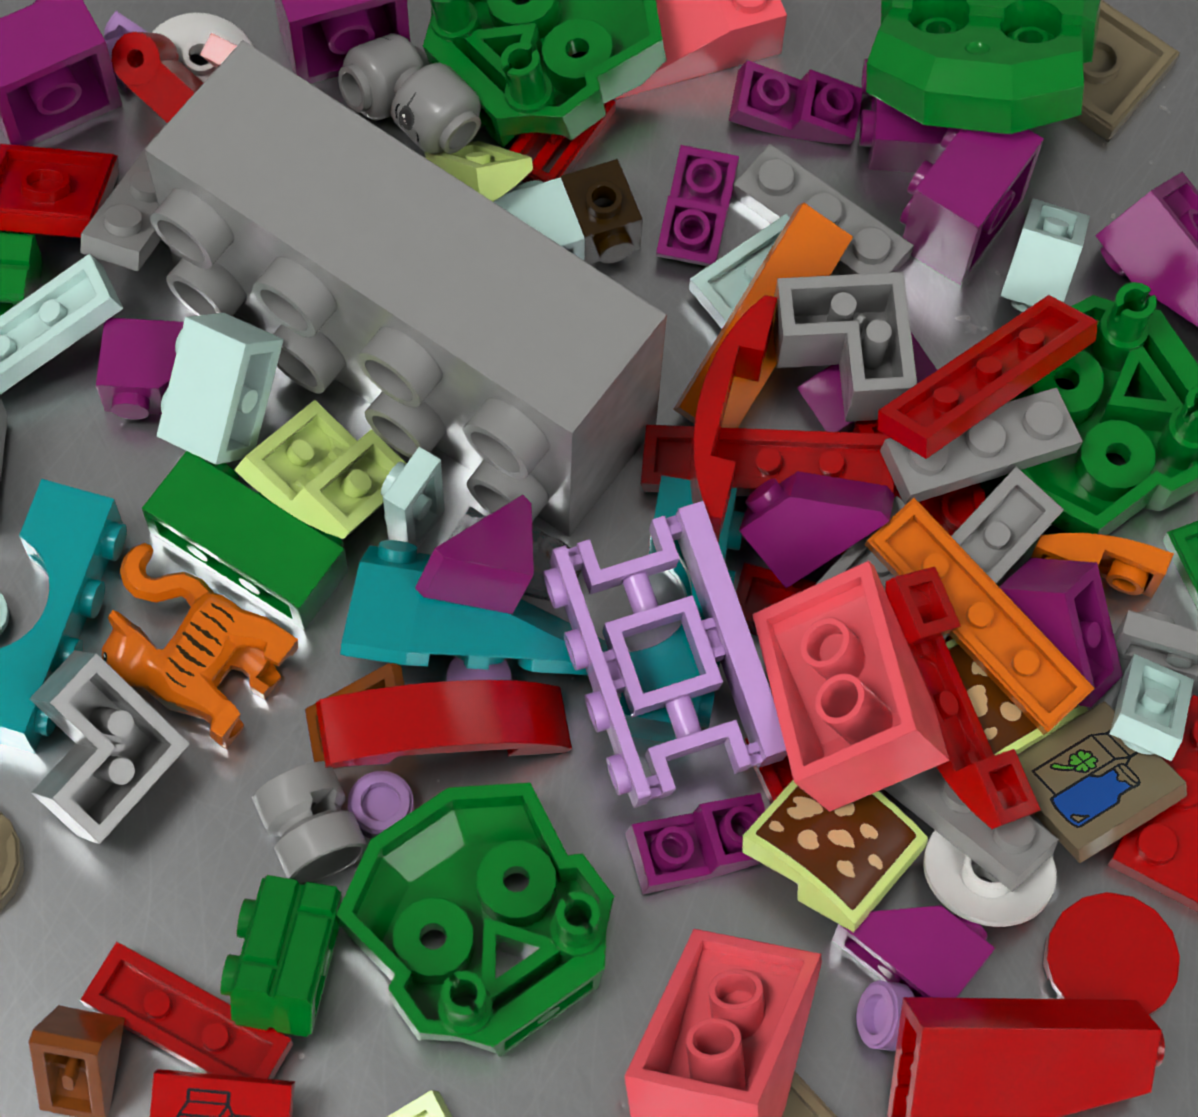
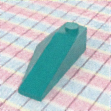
M397 540L381 541L379 546L370 545L359 562L342 637L340 655L411 666H428L430 654L454 655L464 661L467 669L489 670V665L504 662L505 658L518 659L520 667L531 672L588 675L586 668L575 670L570 660L564 640V633L572 630L571 624L523 599L519 601L513 614L423 597L415 587L431 555L417 553L418 548L414 544ZM598 637L602 652L608 651L606 641Z

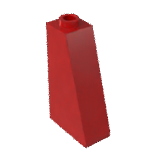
M903 997L887 1117H1062L1152 1092L1155 1067H1159L1164 1059V1035L1161 1028L1137 1000Z

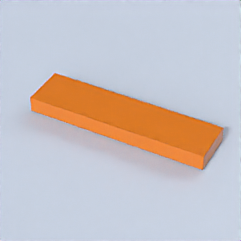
M803 202L798 205L673 410L695 424L699 396L706 374L717 350L735 323L764 295L774 297L777 278L830 276L853 236ZM773 327L759 382L734 377L722 427L738 428L775 368L776 354Z
M915 498L908 502L864 544L894 577L936 567L961 624V627L950 632L949 635L1043 735L1048 733L1095 689Z

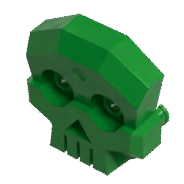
M430 0L431 18L423 43L430 64L442 63L450 66L477 93L481 104L479 114L480 126L484 127L486 132L502 148L516 134L531 132L563 135L573 140L606 116L605 103L641 86L666 61L656 0H530L526 4L521 5L516 4L520 0ZM577 52H586V55L580 58L571 57Z
M881 0V26L878 29L867 61L866 92L919 123L929 126L1013 134L1080 116L1082 114L1084 91L1083 64L1092 62L1099 27L1101 0Z
M1131 282L1123 285L1115 297V302L1092 295L1072 305L1071 307L1098 321L1096 341L1010 400H1017L1057 387L1083 441L1076 453L1021 470L1064 509L1051 525L1067 533L1108 535L1144 507L1149 510L1162 511L1198 491V364L1163 313L1155 309L1157 306L1156 296L1149 297L1145 303L1151 289L1142 283ZM1059 378L1068 379L1074 384L1075 388L1071 390L1062 389L1055 380ZM1127 389L1133 397L1124 396ZM1117 453L1124 458L1126 464H1112L1107 459L1106 454ZM1009 474L1000 476V480L1003 481Z
M530 782L448 787L370 840L337 911L336 917L339 926L391 980L388 987L390 1001L419 1041L424 1039L463 1042L497 1053L501 1057L524 1041V1038L534 1034L545 1026L548 1021L555 1019L565 1012L568 1007L575 1005L599 987L605 970L606 930L614 895L583 853L567 855ZM520 873L527 877L529 884L524 890L513 892L505 887L504 880L510 874ZM429 930H439L445 934L446 941L440 948L428 949L421 943L422 936ZM497 950L524 959L496 978Z

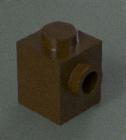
M618 159L560 176L585 237V262L588 264L599 261L615 263L625 259L633 251L641 249L643 218Z

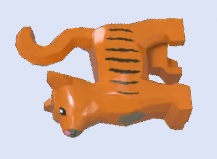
M142 543L132 547L124 556L120 568L123 586L135 598L155 603L183 597L191 608L176 634L164 649H158L140 627L133 624L121 613L112 610L108 620L113 630L102 647L101 658L132 688L145 689L167 709L207 721L210 724V737L227 750L244 729V724L240 720L241 714L236 706L217 687L226 675L234 669L241 671L249 678L251 691L256 696L266 700L281 681V676L275 665L279 667L285 659L294 655L298 649V639L267 617L243 610L223 595L214 593L203 579L187 572L166 574L158 578L150 577L146 573V566L154 551L152 546Z

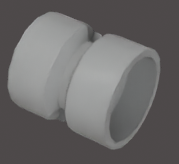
M325 761L311 762L283 772L267 781L253 795L254 804L267 833L273 836H280L274 848L287 878L295 879L301 885H304L306 882L313 883L341 872L363 857L368 846L353 812L340 809L346 801L345 794L333 768H326Z

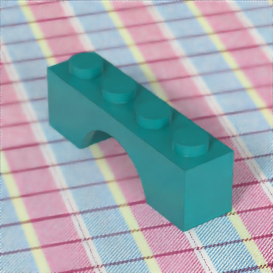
M661 476L654 519L665 516V518L674 516L678 508L693 504L690 480ZM733 487L718 543L724 561L727 548L740 550L742 534L739 529L745 514L744 512L733 511L737 488ZM650 537L649 554L657 551L652 537ZM674 540L680 559L676 568L668 571L678 580L686 597L693 595L701 621L705 620L678 540ZM728 570L731 581L734 585L736 571ZM682 624L665 641L650 648L629 652L643 694L700 676ZM715 691L691 698L700 726L703 728H709ZM621 693L620 704L632 737L664 743L677 739L666 707L631 717L624 693Z
M41 479L19 537L29 559L48 575L49 595L45 609L33 628L19 640L0 648V744L35 754L42 735L50 736L56 727V724L30 700V697L74 650L83 651V640L79 638L87 617L94 619L100 611L105 595V582L101 581L109 560L117 561L120 557L127 536V526L123 524L115 499L45 479Z

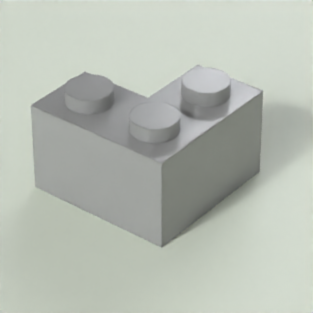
M904 272L777 278L774 297H777L773 321L777 368L839 365L845 422L878 420L879 409L917 384Z
M74 650L30 697V700L76 743L31 793L78 837L98 844L108 836L190 745L97 653Z

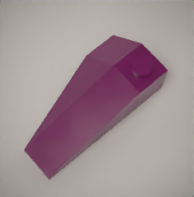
M1182 171L1152 189L1095 236L1103 245L1101 247V254L1113 271L1121 276L1127 275L1131 282L1147 285L1151 289L1150 293H1148L1149 295H1155L1158 301L1198 327V190Z

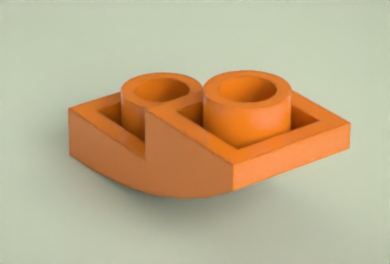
M1057 533L1040 535L1031 558L1097 562L1100 577L1105 578L1112 588L1128 595L1143 594L1152 598L1162 582L1174 554L1152 545L1115 536L1091 533Z

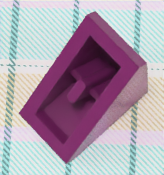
M521 495L434 548L415 589L425 598L513 614L534 576L532 503L524 495Z

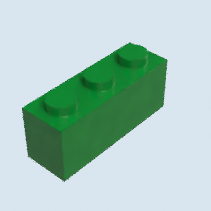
M186 451L142 507L150 533L305 631L348 573L345 549L342 547L343 541L339 537L305 524L272 503L260 492L256 493L239 482L238 474L226 463L213 464Z

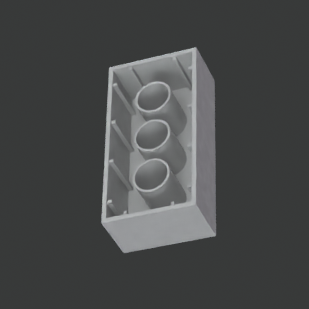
M242 40L144 149L159 205L151 214L150 221L157 234L170 247L174 268L167 275L166 281L174 295L197 316L215 313H226L233 316L237 313L256 327L284 339L277 367L300 386L315 393H323L334 379L371 403L365 411V418L375 433L393 449L411 458L418 447L429 453L436 447L472 471L473 474L466 482L467 488L474 499L490 514L519 496L524 495L532 503V522L538 516L570 537L645 441L646 425H656L667 314L246 41Z

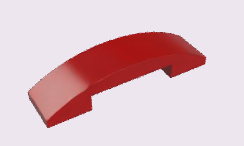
M764 295L732 327L712 360L699 396L690 460L692 503L704 502L718 543L732 491L736 462L714 457L734 377L759 382L772 332L777 297Z
M936 567L895 576L886 581V595L935 708L949 761L936 766L945 781L960 800L991 829L1041 811L1015 749L994 755L943 636L961 627V624Z
M517 680L430 682L342 694L323 698L315 703L326 768L388 764L397 756L507 749L508 756L567 753L572 749L561 687L550 684Z

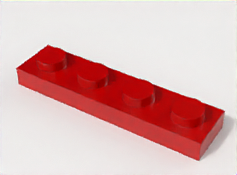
M1047 295L879 409L878 431L927 459L1095 342L1098 321L1053 296Z
M646 425L640 481L644 492H659L662 475L690 480L694 426ZM721 427L714 457L736 462L732 485L733 488H737L736 496H749L761 484L773 478L778 483H781L797 471L888 486L894 495L896 485L880 452L884 441L890 438L885 434Z

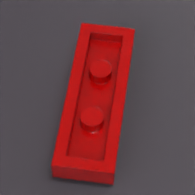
M119 942L115 943L80 999L85 1007L94 1012L125 1018L124 1029L202 1073L273 1079L293 1046L291 1038L276 1032L271 1027L263 1030L236 1025L231 1020L230 1004Z

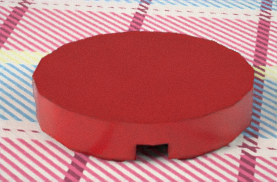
M1105 892L1082 897L1060 914L1046 938L1043 966L1047 980L1050 979L1051 986L1057 993V999L1137 1000L1151 1016L1166 1003L1178 982L1180 954L1173 931L1155 909L1133 896Z

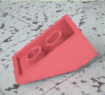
M656 0L666 61L641 86L615 98V100L740 66L746 60L754 62L781 54L787 14L781 0Z
M866 561L752 614L794 783L829 812L949 761L933 702L877 571L870 561Z
M693 929L624 1076L630 1116L782 1117L822 965L821 953Z

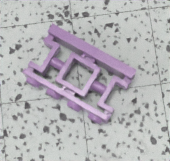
M703 501L678 508L674 516L668 518L662 516L652 519L649 531L657 551L655 553L600 570L591 541L588 539L577 543V546L567 549L566 545L552 549L551 569L543 571L545 586L554 609L564 606L572 627L571 631L564 633V640L572 665L575 670L586 668L593 689L592 693L585 695L590 719L597 733L607 730L615 755L606 757L613 786L618 796L626 793L629 794L633 808L645 805L649 800L661 799L674 793L676 787L667 761L724 743L734 774H737L756 765L760 768L782 761L787 755L774 699ZM674 540H678L705 620L701 621L693 595L658 606L648 576L676 568L680 558ZM575 571H582L589 595L622 584L625 588L633 614L604 624L602 632L608 651L602 652ZM681 620L700 676L643 694L624 638ZM716 662H721L749 741L748 745L744 743L737 720L706 730L701 729L691 698L719 690L723 680ZM622 692L624 693L631 717L666 707L677 738L647 749L645 757L652 775L647 778L645 777L617 695Z

